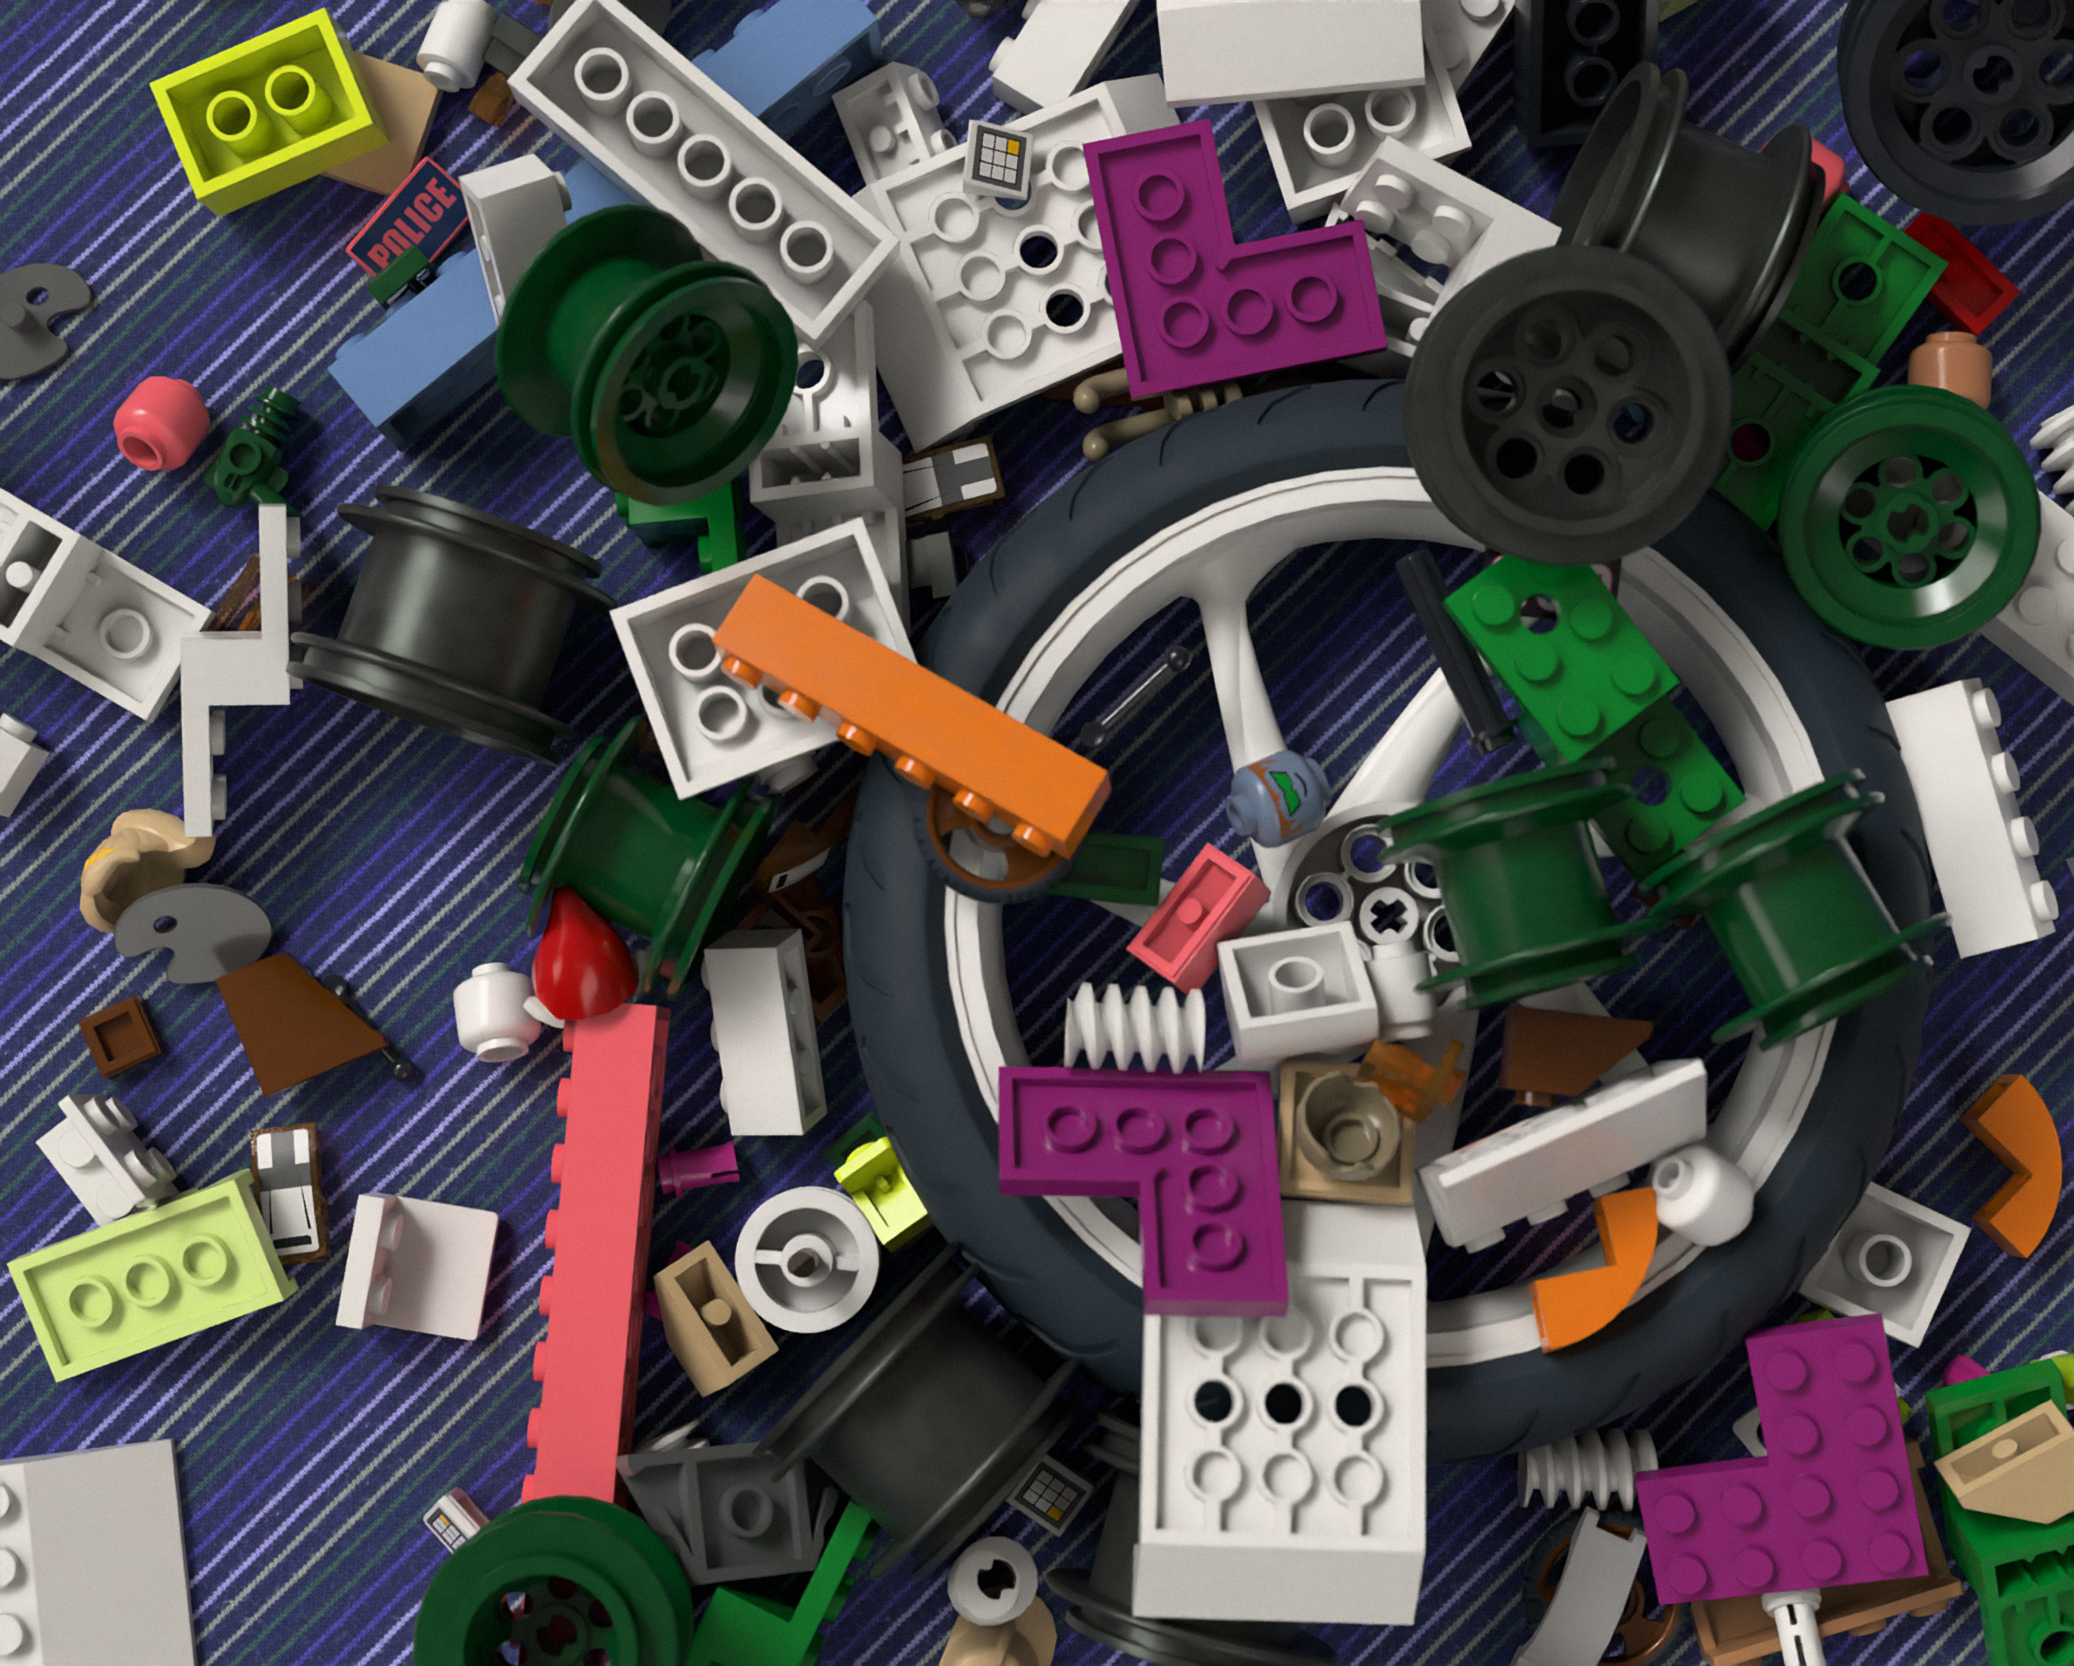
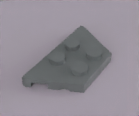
M760 1442L629 1454L616 1457V1468L650 1527L664 1539L678 1559L689 1586L816 1570L825 1541L823 1536L824 1525L833 1515L840 1492L834 1489L835 1481L812 1458L799 1461L778 1483H773L771 1475L782 1463L769 1450L757 1459L751 1452Z

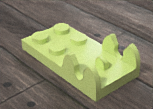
M250 1168L233 1173L203 1189H189L152 1208L19 1256L7 1263L56 1383L284 1301L299 1289L294 1275L286 1276L251 1192L249 1185L255 1180Z

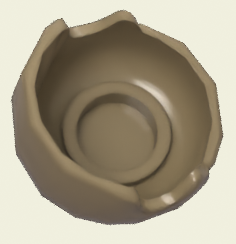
M1342 1070L1332 1071L1311 1082L1296 1112V1140L1306 1161L1329 1177L1351 1181L1366 1180L1368 1177L1376 1176L1389 1166L1402 1139L1400 1117L1397 1109L1388 1097L1382 1093L1377 1082L1365 1083L1350 1079Z

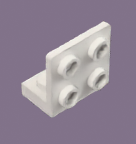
M70 1094L66 1096L58 1105L67 1118L36 1141L37 1145L99 1226L152 1208L180 1194L171 1182L176 1178V1173L171 1164L154 1147H151L149 1150L144 1147L132 1131L138 1126L136 1119L130 1110L114 1096L110 1099L105 1094Z
M379 1192L359 1194L336 1325L363 1329L375 1324L465 1340L478 1338L499 1226V1214L493 1211Z

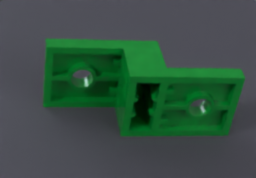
M1841 192L1816 227L1801 269L1773 324L1748 361L1731 377L1733 390L1732 426L1722 463L1710 486L1719 491L1733 505L1767 532L1777 518L1778 497L1783 473L1795 447L1810 427L1833 407L1859 393L1867 391L1881 371L1876 365L1949 263ZM1852 263H1860L1867 266L1874 275V288L1870 295L1863 300H1850L1846 298L1838 286L1841 271ZM1745 424L1759 425L1764 429L1768 437V447L1765 453L1754 461L1740 460L1734 455L1731 448V438L1734 432Z
M740 474L717 491L695 501L674 506H653L615 492L619 518H625L627 529H633L645 546L698 541L702 575H708L747 560Z
M1505 554L1441 603L1524 712L1517 718L1519 725L1516 727L1547 768L1594 758L1616 757L1621 770L1609 777L1610 784L1627 783L1632 785V780L1640 769H1652L1663 776L1667 792L1664 800L1659 805H1644L1633 794L1627 800L1601 810L1589 821L1635 882L1644 878L1747 800L1665 694L1680 683V681L1590 565L1575 567L1551 566L1533 563ZM1540 597L1549 601L1554 606L1557 612V622L1552 632L1536 634L1524 626L1520 611L1522 604L1527 599Z
M2051 1358L1924 1392L1935 1461L2050 1399L2068 1421L2062 1373ZM1936 1469L1948 1550L1978 1596L1988 1666H2074V1512L2068 1513L2049 1524L1965 1509ZM2058 1631H2066L2062 1635L2059 1644L2050 1648H2041L2043 1641L2049 1635Z
M850 1497L800 1601L753 1578L721 1582L693 1636V1647L687 1666H813L826 1637L817 1632L816 1629L822 1618L834 1624L855 1578L846 1573L845 1570L851 1558L864 1563L881 1526Z

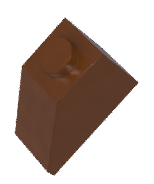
M1519 1006L1506 1008L1498 1088L1516 1090L1515 1104L1556 1108L1557 1095L1577 1096L1651 1037L1653 1022Z

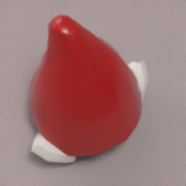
M568 886L559 887L553 892L547 926L532 964V984L536 997H528L523 1007L535 1019L556 1028H563L565 1020H580L611 1012L623 1004L633 993L638 996L641 992L642 981L650 961L651 950L643 951L638 949L633 953L621 934L606 918L585 902L572 888Z

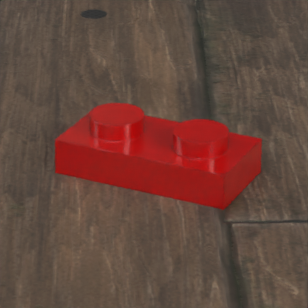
M1922 212L1903 231V233L1949 263L1925 298L1960 332L1978 336L2021 293L1948 220Z

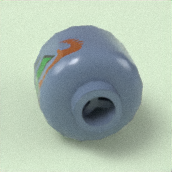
M1284 750L1239 768L1231 782L1232 797L1226 800L1225 806L1230 823L1240 836L1249 834L1260 846L1276 848L1320 828L1325 818V808L1331 804V791L1324 772L1314 759L1310 757L1303 758L1292 750Z

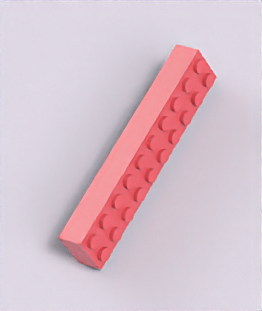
M623 1003L608 1013L580 1020H565L563 1050L564 1052H573L571 1078H561L557 1097L558 1117L567 1118L564 1144H555L551 1163L552 1183H561L558 1210H549L545 1230L546 1249H555L554 1268L552 1276H543L539 1297L540 1315H549L548 1335L546 1342H537L533 1364L534 1381L543 1382L542 1402L540 1408L531 1409L527 1431L528 1448H537V1458L534 1475L526 1474L521 1504L544 1497L574 1495L593 1497L614 1503L627 1510L629 1488L616 1468V1457L632 1454L644 1324V1311L642 1309L646 1301L643 1294L647 1289L657 1156L659 1152L671 1015L670 1008ZM552 1577L553 1584L559 1592L572 1594L577 1591L578 1586L575 1581L561 1577ZM524 1593L522 1608H514V1613L518 1615L531 1613L533 1602L527 1593ZM596 1599L593 1602V1613L596 1618L601 1622H612L609 1612L602 1602ZM558 1615L547 1626L549 1635L560 1644H566L572 1635L577 1633L575 1624L563 1615ZM509 1640L510 1649H519L518 1665L526 1663L528 1654L525 1646L519 1641ZM594 1648L588 1653L590 1666H605L610 1659L607 1651L603 1648Z

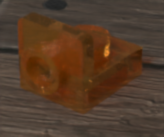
M1375 1038L1353 1080L1365 1083L1377 1082L1382 1089V1093L1388 1097L1399 1114L1424 1125L1436 1104L1448 1109L1455 1098L1466 1074V1071L1455 1066L1465 1044L1451 1039L1436 1066L1433 1067L1423 1062L1420 1056L1411 1049L1396 1044L1389 1045Z

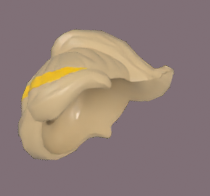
M148 808L123 812L114 821L111 836L104 839L85 862L81 875L80 911L86 922L100 932L114 933L116 923L122 912L133 902L150 892L172 885L185 884L188 868L198 867L210 860L216 836L212 833V837H185L184 821L175 815L160 810Z

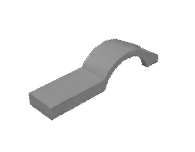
M1586 1506L1571 1537L1564 1571L1547 1612L1533 1636L1524 1646H1518L1509 1666H1596L1609 1644L1623 1612L1647 1543L1645 1532L1634 1528L1627 1541L1596 1527L1600 1517L1599 1512Z

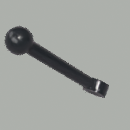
M1179 645L1169 648L1165 653L1164 662L1098 723L1089 722L1082 727L1080 739L1083 745L1089 749L1102 747L1106 742V733L1173 671L1180 672L1189 666L1191 661L1189 651Z
M336 974L325 977L321 985L326 989H333L348 1002L346 1006L373 1030L377 1029L349 995L347 979ZM391 1044L379 1050L390 1063L391 1075L396 1081L401 1083L408 1082L414 1077L416 1067L412 1060L406 1057L401 1058Z

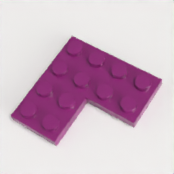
M1210 118L1082 144L1132 401L1385 352L1388 346L1363 220L1235 245Z
M998 1068L999 1195L1138 1197L1144 1315L1286 1317L1289 1293L1270 1071L1202 1070L1200 1073V1070H1183L1181 1074L1173 1073L1172 1069H1155L1154 1072H1146L1145 1069H1127V1071H1123L1117 1068Z
M1882 1312L1759 1328L1745 1335L1767 1456L1636 1472L1635 1483L1659 1605L1929 1575Z

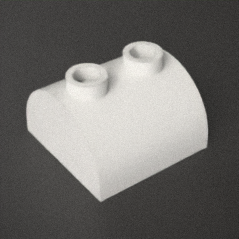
M1350 921L1217 943L1226 1013L1235 1053L1240 1064L1254 1062L1263 1066H1271L1284 1061L1287 1056L1316 1051L1338 1055L1349 1051L1354 1045L1376 1042L1378 1040V1007Z
M1870 1182L1859 1205L1828 1246V1251L1794 1292L1843 1317L1882 1312L1887 1337L1919 1348L1971 1232V1228Z

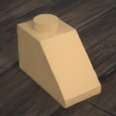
M709 1240L653 1276L667 1343L702 1398L730 1385L779 1351V1348L747 1302L741 1289Z
M2051 1399L1933 1462L1945 1483L1965 1509L2049 1524L2068 1513L2074 1512V1429Z

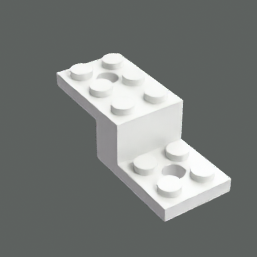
M1389 136L1385 138L1350 185L1339 207L1340 210L1352 215L1355 221L1363 220L1364 229L1379 234L1386 233L1410 246L1411 250L1419 258L1430 263H1442L1452 268L1424 327L1423 333L1444 304L1461 288L1490 268L1509 258L1528 251L1555 246L1562 231V228ZM1539 321L1529 328L1526 335V346L1535 358L1548 361L1553 359L1560 351L1562 344L1561 335L1554 325L1545 321ZM1606 337L1595 348V364L1600 372L1605 375L1617 377L1628 365V350L1623 342L1618 339ZM1495 372L1502 381L1512 386L1511 381L1505 375ZM1560 388L1551 391L1552 404L1554 406L1569 411L1577 410V403L1573 395L1568 391Z
M861 300L817 353L797 337L799 358L797 373L806 362L817 359L822 360L824 363V375L820 382L808 389L799 388L797 382L795 383L787 411L775 434L758 457L749 464L750 503L776 523L777 548L862 517L908 638L911 637L905 547L906 525L902 453L879 432L873 307L866 300Z
M259 504L261 631L183 632L180 638L185 837H212L215 820H226V774H214L213 755H224L226 744L225 710H212V705H290V689H303L302 679L285 672L288 661L303 663L302 648L299 646H289L288 625L302 624L301 582H288L287 558H300L299 517H286V504Z

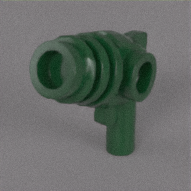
M266 385L262 394L255 396L256 402L263 407L260 409L251 405L247 409L249 413L257 417L256 420L245 415L238 419L239 422L251 428V430L233 427L226 438L219 458L205 472L203 480L216 490L217 498L225 508H239L250 501L258 508L259 504H286V517H299L301 525L304 516L281 495L289 485L291 476L286 470L280 468L286 453L273 443L276 441L289 446L290 439L281 434L279 430L281 429L292 434L293 426L285 422V419L288 418L293 421L298 419L296 412L301 402L279 389Z

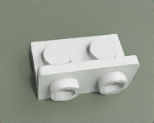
M891 62L832 95L866 185L958 146L954 136L947 129H944L936 106L939 105L937 89L930 77L919 68Z

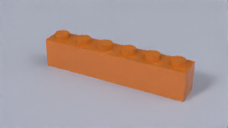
M757 573L753 575L711 640L721 660L724 662L721 670L740 685L755 691L761 683L780 694L781 697L778 703L796 717L808 723H813L817 716L839 728L836 736L852 749L866 756H871L875 749L897 761L894 769L908 781L927 790L930 789L933 782L956 795L953 803L960 810L983 823H988L993 816L1013 827L1015 830L1012 833V837L1018 843L1040 856L1048 857L1051 850L1063 857L1070 859L1112 791L1108 771Z

